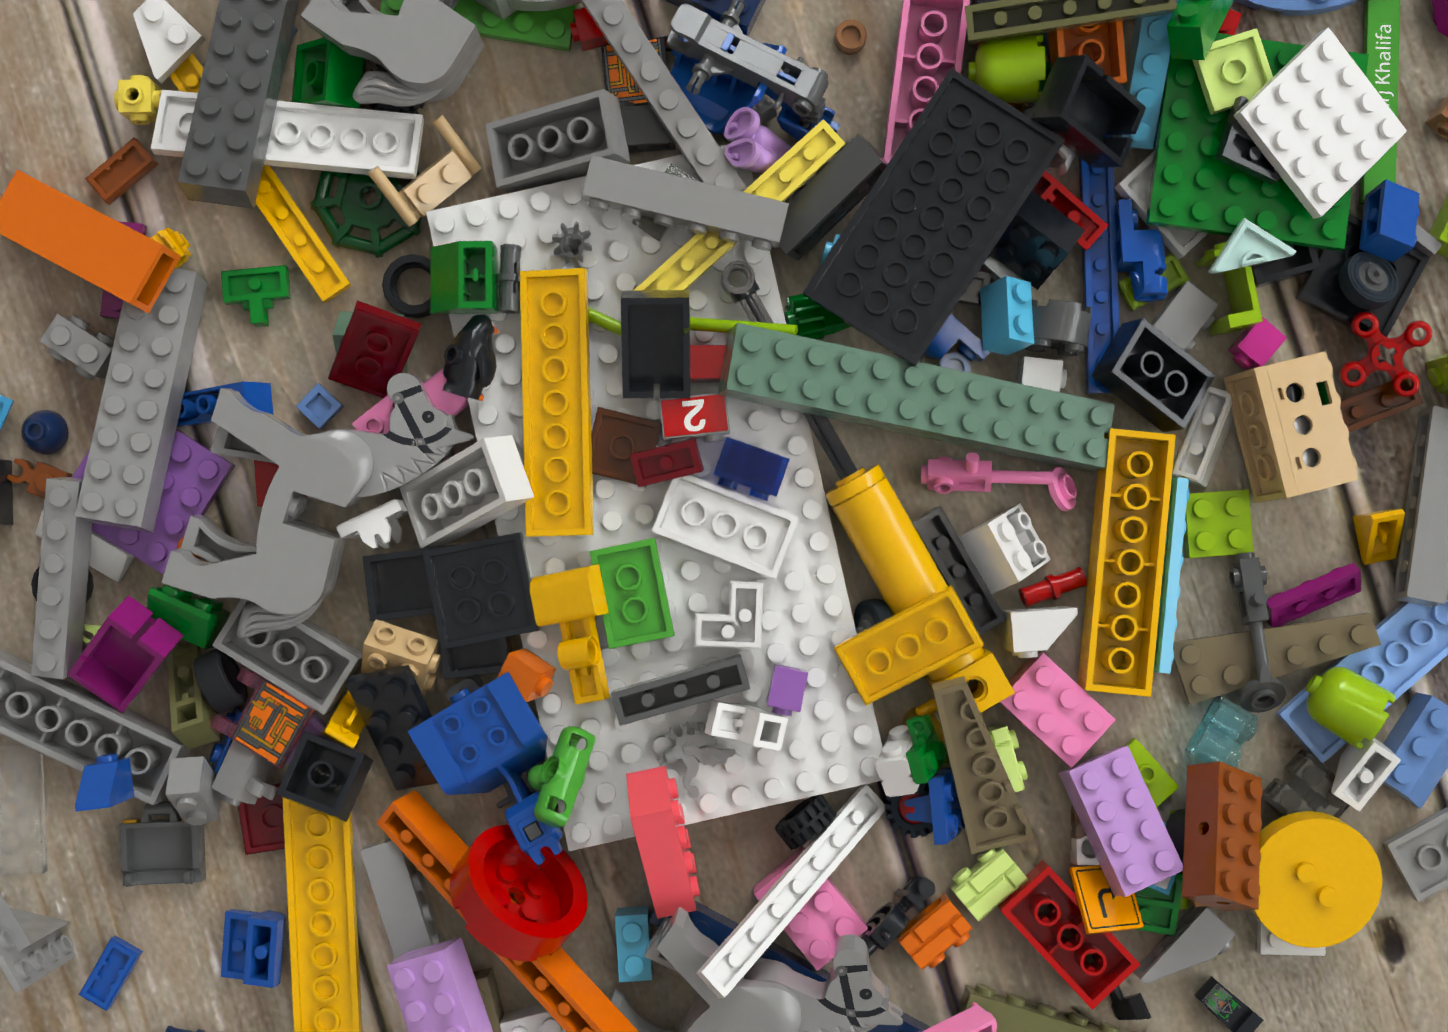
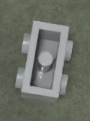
M57 314L40 339V342L50 347L47 353L64 363L67 359L77 365L74 370L90 380H93L94 377L106 379L114 339L100 331L98 334H95L87 329L90 325L88 322L74 314L70 318Z

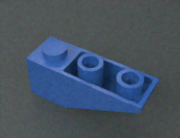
M242 381L185 392L181 400L182 404L177 427L214 423L211 421L221 388L239 391L250 405L260 411L274 415L271 384Z

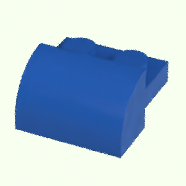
M237 909L225 911L221 977L243 980V984L269 988L278 986L281 982L285 915L271 910L261 913Z

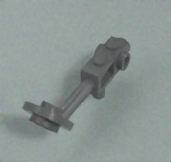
M1247 552L1235 555L1236 562L1229 571V580L1232 588L1236 587L1242 626L1249 625L1257 679L1246 683L1240 689L1238 700L1244 710L1260 713L1280 705L1286 696V691L1281 681L1271 678L1263 623L1269 620L1266 604L1268 597L1264 592V585L1267 584L1268 580L1267 570L1265 566H1260L1259 557L1255 558V553Z

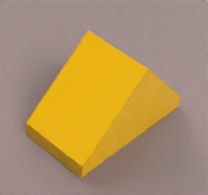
M1403 509L1381 510L1352 516L1360 555L1364 565L1396 559L1405 516Z

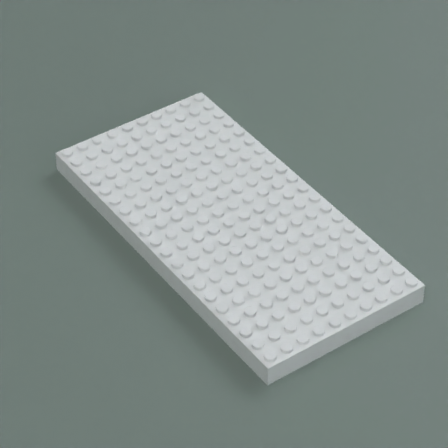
M728 144L719 146L724 154ZM683 154L635 165L700 181ZM731 164L745 186L749 187L754 182L752 172ZM586 176L426 212L433 246L456 241H493L498 248V274H500L501 261L500 245L515 244L522 247L520 271L587 269L588 307L620 322L622 291H633L695 234L686 230L687 226L676 223L673 224V227H665L654 223V218L641 215L640 219H632L621 215L622 210L609 207L608 211H600L590 208L588 206L589 202L584 201L582 196ZM577 221L579 222V230L582 233L588 230L591 232L589 238L585 239L584 242L592 245V251H583V262H580L576 257L571 258L570 262L566 264L565 256L562 253L554 255V249L560 243L554 242L552 235H561V223L570 228L574 227ZM571 236L566 237L565 247L571 245L573 249L578 248L579 238L573 240ZM741 240L687 289L689 290L690 317L750 321L741 304H734L730 295L726 294L721 285V275L724 268L731 262L743 261L749 264L754 271L755 280L760 287L757 294L773 322L786 324L770 251L756 249L751 246L752 242ZM734 271L728 276L729 283L736 288L743 287L747 283L745 274L740 271ZM498 283V300H499V283ZM519 285V313L449 314L454 338L470 318L475 315L488 316L499 330L498 334H493L492 336L497 365L495 376L491 384L482 390L483 401L468 398L477 442L483 438L512 435L524 467ZM589 322L591 433L598 407L661 422L659 399L665 398H660V384H654L653 398H623L621 336ZM690 330V345H726L728 333ZM690 382V396L718 393L720 382ZM726 397L730 434L723 435L724 441L704 443V437L696 438L704 470L700 473L691 474V476L800 517L776 580L652 532L671 480L650 484L647 487H638L635 484L592 474L594 535L526 537L525 503L495 519L498 536L522 532L531 580L536 576L591 566L590 551L656 538L675 636L609 649L603 616H594L610 698L575 705L569 670L566 671L561 667L557 656L558 644L562 641L559 623L541 626L539 631L520 634L523 649H528L556 668L551 679L553 680V685L548 694L535 699L540 725L548 736L546 745L547 757L549 758L553 755L560 733L565 727H579L595 736V743L585 770L584 783L577 793L569 820L563 827L568 851L635 837L630 819L626 774L666 766L669 779H676L679 798L674 800L678 799L679 804H682L685 823L680 824L681 826L883 780L879 778L875 768L883 747L873 703L865 705L834 650L835 645L851 638L857 633L810 426L802 412ZM662 428L657 447L671 444V441L663 440ZM730 581L763 582L761 649L694 647L695 613L729 614ZM741 654L750 689L713 700L743 704L772 712L773 707L767 706L766 702L774 664L807 670L808 677L801 711H792V716L781 715L788 718L781 751L755 747L739 740L715 736L714 739L718 740L717 744H705L700 748L706 749L711 746L718 749H735L736 753L729 757L726 763H718L714 767L710 764L704 765L697 759L699 769L690 785L691 787L696 786L700 794L694 799L688 796L687 790L683 785L682 780L687 769L683 760L679 759L672 764L666 762L661 766L657 760L665 756L663 754L664 751L676 744L674 739L665 736L666 733H670V727L673 728L677 736L681 737L682 728L680 724L685 725L686 722L689 723L686 731L690 735L694 734L695 729L700 731L701 726L697 725V723L703 722L706 726L712 700L620 726L611 697V692L618 688ZM581 738L576 748L584 750L586 741L584 738ZM558 799L559 811L562 813L565 810V804L562 800Z

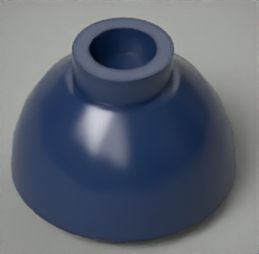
M40 410L32 413L25 419L21 428L22 439L30 450L42 455L58 452L68 439L69 432L65 419L57 412L51 410Z

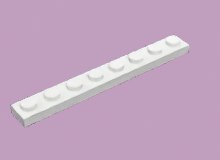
M867 784L861 785L836 813L834 820L826 828H823L696 972L719 999L725 998L885 812V804Z

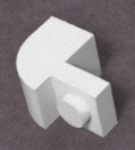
M712 700L704 733L711 736L739 740L755 747L781 751L788 718L743 704Z

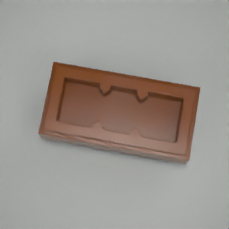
M133 137L85 179L104 202L111 205L159 163L142 143Z

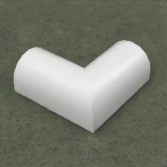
M730 581L729 614L695 613L694 647L761 649L763 582Z

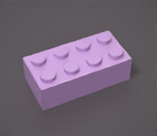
M1128 745L1114 748L1058 773L1114 896H1129L1183 871V864Z
M462 937L406 952L386 966L408 1032H493Z

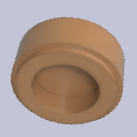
M845 20L838 25L835 31V45L844 54H856L865 46L867 32L864 25L859 21Z

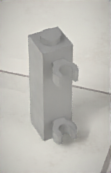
M261 678L260 683H259V685H258V687H257V689H256V691H255V693H254V696H253V698H252V700H251L249 706L251 705L253 699L255 698V696H256L258 690L260 689V687H261V685H262V683H263L264 681H265V682H269L270 684L274 685L275 687H277L278 689H280V690H282L283 692L287 693L288 695H290L291 697H293V698H295L296 700L300 701L301 703H302V701L299 700V699H297V698L294 697L293 695L289 694V693L286 692L285 690L281 689L280 687L276 686V685L273 684L272 682ZM234 738L211 788L223 794L221 800L234 806H240L241 802L255 805L258 797L261 798L262 796L273 800L278 788L267 783L266 780L274 763Z

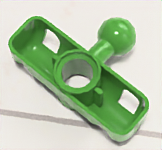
M575 726L563 728L553 755L544 764L536 765L530 769L528 773L529 785L533 789L540 791L534 808V816L538 821L550 827H564L568 822L577 793L584 783L585 770L595 743V736ZM581 738H584L586 741L584 750L576 748ZM558 799L562 800L565 804V810L562 813L555 812Z

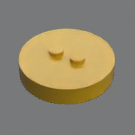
M1303 811L1285 815L1271 822L1260 831L1259 910L1251 911L1271 933L1283 941L1296 946L1320 948L1347 940L1367 924L1374 914L1381 897L1382 870L1373 847L1358 831L1335 816L1314 811Z

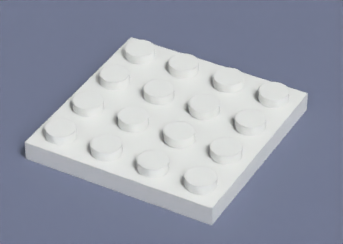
M1329 27L1320 31L1233 115L1313 219L1322 217L1407 132Z

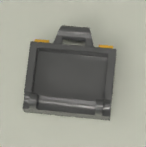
M160 802L156 805L146 803L141 820L125 819L123 823L119 824L123 886L132 887L135 885L173 883L193 884L206 879L204 825L185 823L183 819H180L179 813L171 802ZM151 815H169L170 819L152 820Z

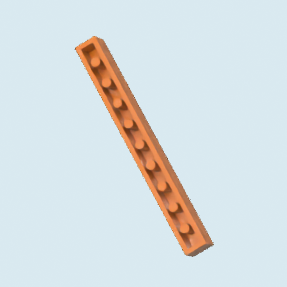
M415 789L393 801L376 823L453 907L450 896L451 874L455 865L469 847ZM511 894V901L518 904V901ZM459 908L455 909L458 912V914L465 920ZM561 947L551 956L548 954L538 957L536 961L512 960L496 954L566 1032H639Z

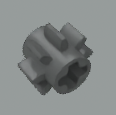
M577 221L574 227L570 228L561 223V235H552V240L560 243L554 249V255L562 253L565 256L566 264L570 262L571 258L576 257L580 262H583V251H592V245L584 242L585 239L589 238L591 232L588 230L582 233L579 230V222ZM571 236L573 240L579 238L578 248L573 249L571 245L565 247L566 237Z

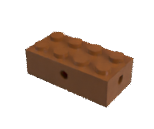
M1220 761L1187 766L1182 897L1223 911L1259 910L1262 778Z

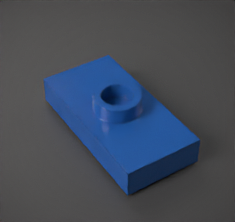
M116 935L113 936L81 989L79 996L105 1011L109 1010L143 951Z

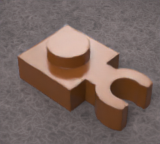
M14 459L15 464L22 466L23 474L20 477L8 474L7 478L13 483H29L26 492L45 499L46 478L72 477L73 474L44 462H37L34 469L30 461Z

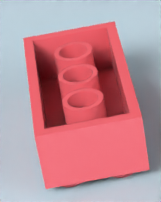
M666 766L626 774L630 819L657 919L673 916L678 907L687 912L697 911L695 897L700 896V888L697 875L692 876V874L697 873L694 853L686 850L691 848L688 829H685L684 825H680L685 823L682 804H679L678 799L674 800L679 798L676 779H669Z

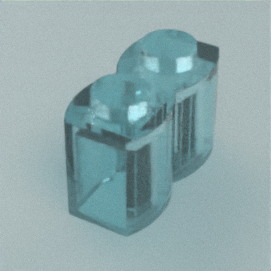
M1217 696L1206 710L1202 722L1190 738L1185 751L1206 763L1220 761L1236 767L1241 759L1240 749L1245 741L1251 740L1257 731L1258 725L1256 721L1258 717L1226 698Z

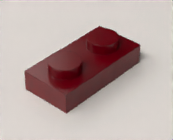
M696 437L634 452L629 455L638 487L700 473L704 470Z

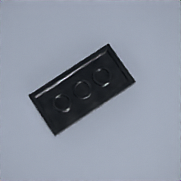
M405 665L350 676L345 684L395 789L402 790L438 784L407 732L432 717L410 666Z

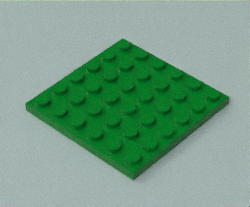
M1217 33L1214 42L1234 35ZM1261 39L1273 77L1306 46ZM1347 51L1366 76L1369 54ZM1170 53L1160 107L1145 224L1231 236L1240 220L1246 218L1285 244L1334 251L1345 249L1352 187L1322 217L1313 219L1281 176L1278 182L1268 184L1215 159L1231 109L1210 115L1193 60L1171 59Z

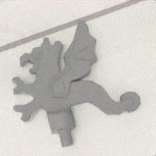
M688 722L685 725L680 724L682 728L681 737L677 736L673 728L670 727V733H666L665 736L674 739L676 744L664 751L663 754L665 756L657 760L660 766L666 762L672 764L679 759L683 760L687 767L682 780L683 785L687 790L688 796L693 799L697 798L700 794L696 786L691 787L690 785L699 769L697 759L704 765L710 764L714 767L718 763H726L727 759L736 753L735 749H718L711 746L706 749L700 748L705 744L718 743V740L714 739L715 736L704 733L706 726L703 722L697 723V725L701 726L700 731L695 729L692 735L686 731L689 726Z

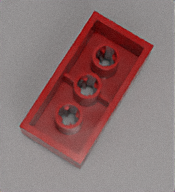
M1042 860L1026 875L1028 880L997 907L1093 1010L1141 964L1111 932L1086 934L1076 894ZM1042 904L1048 905L1050 909L1046 915L1043 912H1039L1038 908ZM1066 928L1073 934L1069 939L1061 934ZM1089 953L1095 957L1091 963L1084 959Z

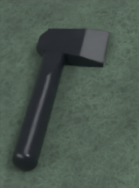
M1118 985L1109 994L1113 1002L1111 1008L1118 1020L1151 1018L1141 993L1124 997Z

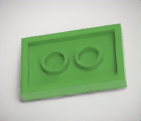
M656 538L590 551L592 565L599 564L609 611V613L602 615L609 649L675 636Z

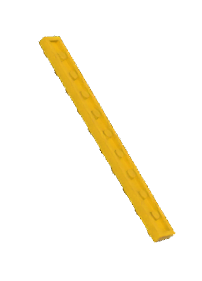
M192 53L169 77L179 91L198 93L204 67L195 54ZM263 165L255 203L321 300L327 303L350 288L352 284L273 168L269 165Z

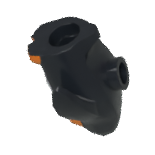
M472 316L453 339L452 344L447 347L444 354L445 364L443 370L447 382L444 384L443 391L483 401L482 390L491 384L497 368L492 336L493 334H498L499 330L488 316Z

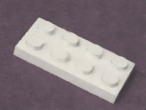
M687 475L671 480L652 532L776 580L800 517L697 477Z

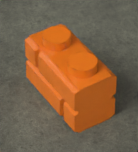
M943 893L910 920L896 938L920 969L923 970L927 966L929 968L937 966L945 958L943 953L952 945L957 948L964 944L970 937L968 932L973 928L948 896Z

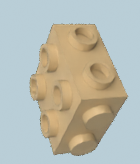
M376 619L363 644L361 674L409 665L423 697H425L427 691L433 692L439 674L436 671L441 660V655L437 654L439 640Z

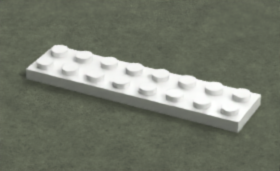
M172 90L161 91L151 150L154 155L184 156L198 93ZM277 101L264 165L368 175L370 170L379 166L386 177L416 179L424 118L421 114Z

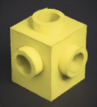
M132 75L130 80H118V90L114 93L115 107L121 115L130 120V123L149 125L150 122H156L161 91L163 89L154 83L150 77L144 75Z

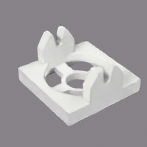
M393 499L337 525L338 527L336 528L341 538L356 539L361 537L362 541L373 549L378 548V545L388 549L390 548L391 536L397 544L401 543L403 529L398 519L408 515L404 500Z

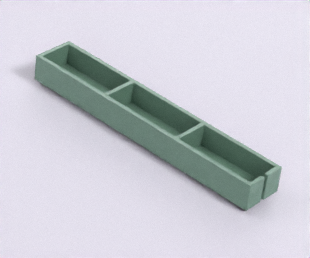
M736 323L728 331L718 395L1087 472L1106 468L1108 439L1104 438V435L1109 433V428L1112 427L1115 406L1112 403L922 362L912 366L899 357L742 323Z

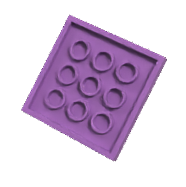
M176 429L154 533L92 523V530L164 574L170 552L177 549L178 541L184 537L190 516L205 515L235 465L216 453H210L211 450ZM89 451L72 478L83 479Z

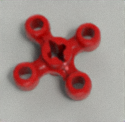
M1360 312L1356 314L1351 321V329L1353 333L1367 342L1368 352L1362 360L1351 361L1341 367L1339 371L1341 382L1348 387H1358L1365 382L1371 372L1382 370L1390 375L1393 391L1397 395L1410 397L1418 392L1420 380L1415 373L1408 371L1404 367L1403 356L1408 349L1422 347L1430 342L1433 332L1431 326L1421 320L1413 321L1406 326L1400 336L1388 338L1381 334L1379 321L1373 313ZM1363 319H1369L1371 322V326L1367 330H1360L1359 323ZM1416 328H1422L1424 331L1423 337L1420 339H1414L1412 336ZM1379 344L1387 349L1393 348L1394 351L1390 353L1392 364L1384 359L1377 360V357L1380 356ZM1351 369L1359 371L1358 377L1354 380L1347 378V373ZM1405 378L1411 379V386L1407 389H1401V381Z

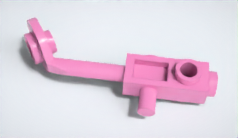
M974 452L968 453L966 460H953L950 457L942 456L937 459H928V465H921V484H927V490H935L940 494H948L952 491L991 492V483L1048 485L1050 496L1060 510L1069 511L1076 505L1077 488L1075 482L1060 466L1051 468L1048 472L992 470V461H979V455Z

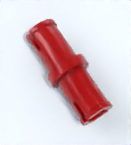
M1077 567L1057 576L1047 575L1043 581L1019 588L1018 591L1024 607L1028 608L1033 604L1050 598L1053 600L1060 599L1061 594L1087 586V580L1083 570Z

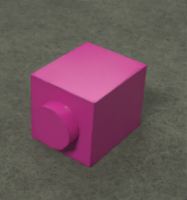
M1262 317L1263 322L1246 328L1228 349L1234 355L1233 361L1245 370L1264 366L1287 339L1284 334L1264 317Z

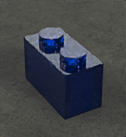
M726 437L713 476L719 478L717 484L736 490L738 485L751 489L750 496L768 501L769 496L777 497L790 459Z

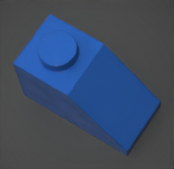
M117 754L96 756L95 763L84 766L75 803L76 812L109 808L134 798L130 758L118 759Z

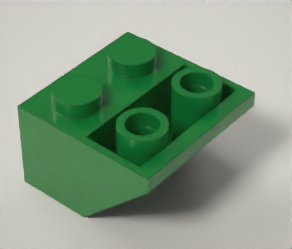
M456 241L430 247L431 314H498V283L496 281L498 274V248L493 241Z
M166 584L163 587H150L147 597V609L153 612L151 618L157 620L160 617L182 633L183 637L181 639L203 649L215 648L212 644L231 613L222 608V602L208 597L201 599L192 595V592Z

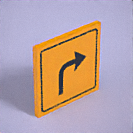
M1100 865L1071 867L1069 869L1086 934L1140 929L1144 927L1135 893L1126 897L1114 896Z

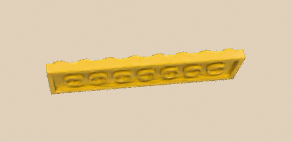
M585 268L520 271L524 470L534 494V498L525 502L526 537L594 535L588 270Z
M282 797L294 1032H362L352 811L347 822H344Z

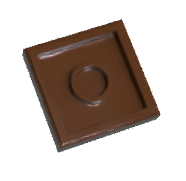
M598 407L591 433L592 474L637 485L629 455L634 452L657 447L662 423Z

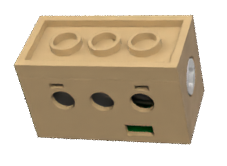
M1326 351L1253 368L1223 378L1226 391L1231 396V411L1255 503L1290 498L1359 480L1356 472L1357 462L1352 455L1348 440L1349 430L1343 421L1340 409L1341 399L1336 392L1332 377L1333 367L1327 358Z

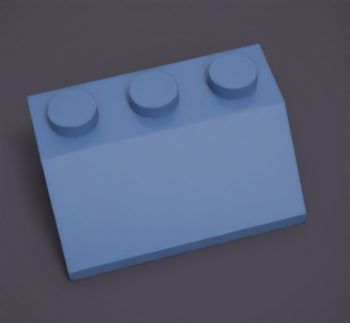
M1416 692L1383 743L1401 761L1382 785L1418 809L1423 807L1448 768V705L1432 695Z

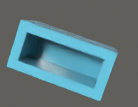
M1005 276L980 288L983 350L1008 356L1033 345L1034 328L1031 282Z
M649 906L623 907L616 910L615 929L619 983L652 980L654 971L653 960L644 957L649 940L651 939Z

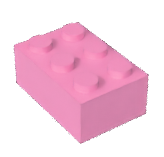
M1038 651V657L1029 658L1008 680L1015 693L999 702L1004 709L1057 758L1071 768L1116 720L1047 655Z
M801 846L753 887L754 895L759 901L804 851V846ZM828 877L783 930L818 971L834 958L835 943L838 938L850 934L859 937L868 927L864 918Z

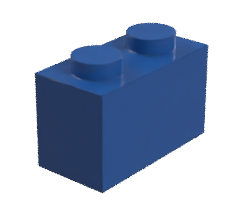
M1384 180L1366 194L1359 249L1390 262H1394L1404 254L1409 253L1417 241L1415 234L1417 219L1420 213L1418 208L1420 193L1389 180Z

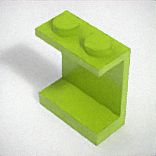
M1227 242L1216 244L1214 249L1205 251V256L1195 262L1196 268L1213 265ZM1251 266L1223 272L1232 314L1211 323L1209 326L1211 337L1241 331L1263 322Z

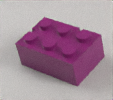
M128 595L107 617L67 675L120 713H123L183 637V634L160 617L157 620L151 618L153 612Z

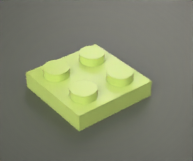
M1257 28L1215 41L1205 60H1193L1210 115L1231 109L1235 99L1240 96L1246 97L1249 101L1273 77Z

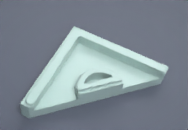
M1243 218L1208 272L1217 274L1293 256L1296 250L1246 218Z

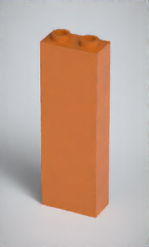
M19 170L15 172L0 199V235L148 314L181 258L179 254L161 243Z

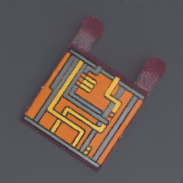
M242 668L237 676V680L255 689L254 694L237 723L229 717L215 715L210 726L231 737L276 767L283 769L315 709L254 671Z

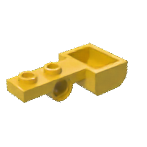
M599 564L533 577L530 582V596L535 621L539 627L557 623L560 625L562 641L558 644L557 656L561 667L566 671L569 670L575 705L610 698L594 617L609 613Z

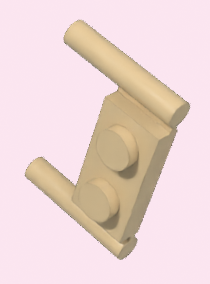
M442 114L436 117L432 123L451 147V150L418 175L416 179L412 180L398 192L379 166L368 172L370 178L408 227L415 224L419 218L427 215V211H432L481 169V166Z

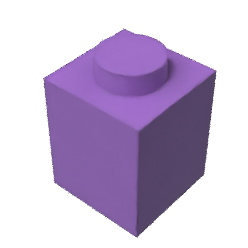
M774 664L766 702L767 706L773 707V713L792 716V711H801L808 677L807 670Z

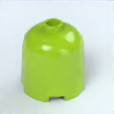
M1043 35L1019 36L983 42L976 51L975 62H968V79L1006 103L1038 102L1042 91H1038L1040 90V80H1045L1046 71L1045 46H1041Z
M1333 667L1325 671L1321 676L1315 674L1305 688V691L1309 693L1306 700L1309 716L1316 723L1359 750L1363 748L1361 741L1364 738L1372 741L1389 717V714L1384 711L1387 702L1391 704L1395 702V694L1344 667Z

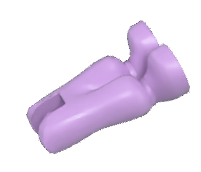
M742 107L736 110L729 118L724 130L725 138L732 141L726 146L724 151L728 161L740 169H747L754 173L763 174L792 148V146L780 139L770 129L760 125L759 114L749 107Z

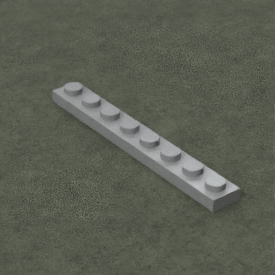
M580 0L699 180L704 183L743 192L747 187L622 0Z

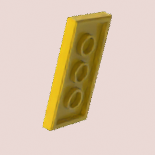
M950 585L835 645L834 650L867 706L984 646V642L954 588Z

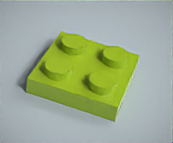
M1249 489L1190 493L1185 516L1187 526L1184 534L1186 558L1227 556L1247 552L1254 553Z

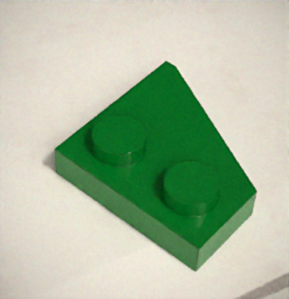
M1182 871L1176 874L1169 895L1149 887L1135 892L1144 925L1143 928L1135 930L1175 936L1182 894Z

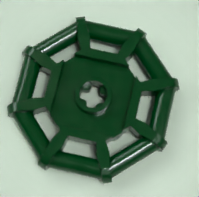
M321 171L314 201L310 202L311 210L316 212L330 235L332 245L336 248L345 247L374 254L376 258L383 257L385 252L412 236L420 234L421 230L419 228L422 217L415 224L408 227L369 175ZM333 176L340 179L335 197H328ZM387 177L398 192L404 188L397 178ZM370 189H375V195L378 196V200L373 202L372 205H367V201L362 198L363 193L369 194ZM338 207L344 215L346 221L340 227L330 212L332 208ZM397 221L402 226V228L383 239L381 238L380 230L389 228L393 222ZM354 227L370 231L371 240L351 236L350 233Z

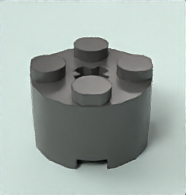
M1049 299L1047 306H1037L1038 301L1032 300L1034 344L1026 347L1025 350L1045 352V348L1058 349V355L1077 356V353H1082L1084 349H1087L1092 307H1086V309L1081 310V303Z

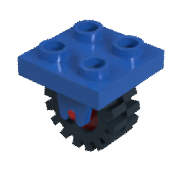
M942 768L937 771L928 783L919 785L915 794L896 797L886 796L888 802L885 803V810H889V813L886 815L887 820L892 819L894 824L891 826L894 830L897 828L901 829L900 834L903 836L911 834L910 838H917L920 835L924 837L933 832L934 845H943L951 842L962 832L961 828H964L951 768Z

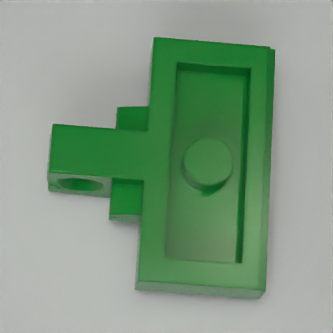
M286 265L221 271L223 303L226 305L242 304L244 311H250V324H253L255 327L269 326L268 309L274 308L275 300L291 299L289 268Z
M925 714L911 717L906 721L913 746L906 752V756L916 785L928 783L945 763L946 759L944 743L941 740L939 741L929 715Z

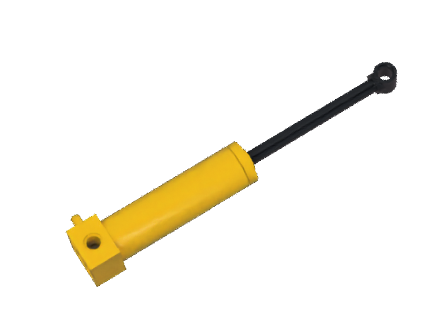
M743 261L729 263L721 275L723 290L726 294L730 295L734 304H741L750 321L774 323L757 294L760 287L755 280L752 267ZM734 271H740L745 274L747 283L743 287L736 288L729 283V274ZM803 413L840 478L835 482L836 486L825 493V497L832 506L833 511L886 604L891 609L892 614L895 615L948 587L887 477H884L885 474L880 465L876 464L867 469H864V467L857 469L829 419ZM983 646L924 677L931 690V684L962 676L965 677L967 682L973 679L970 690L980 713L1015 693L993 653L983 648ZM932 698L915 709L917 715H931L936 712L935 699Z

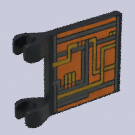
M668 35L648 39L668 68L666 51L673 50L667 45ZM610 44L601 45L605 90L618 97L619 102H633L634 106L647 105L648 101Z

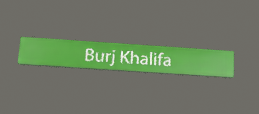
M1364 0L1363 54H1369L1366 77L1398 118L1400 0ZM1397 142L1360 178L1359 204H1364L1365 195L1384 180L1396 183Z

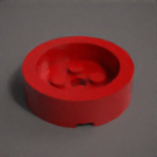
M499 825L482 832L455 865L450 878L452 904L454 910L459 908L467 921L464 927L483 946L498 955L512 960L536 961L538 957L554 954L583 921L588 906L586 885L578 867L563 849L560 853L554 855L551 848L542 847L541 852L545 860L540 865H537L530 856L521 851L509 825ZM512 893H515L514 898L518 901V904L511 901L510 895Z

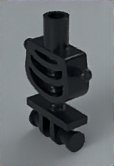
M921 876L909 878L903 889L898 888L894 892L899 898V902L897 901L896 904L889 902L883 905L866 923L868 929L862 933L860 938L867 944L869 958L878 948L884 950L904 930L909 921L905 912L907 913L910 908L920 911L924 908L923 902L927 897L935 893V884L931 880Z

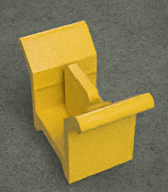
M349 690L341 699L321 734L342 746L354 749L359 739L358 736L365 724Z

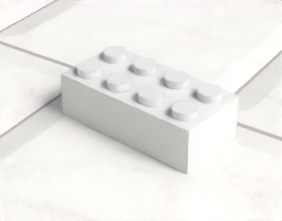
M512 435L483 438L400 488L421 549L450 544L534 498Z

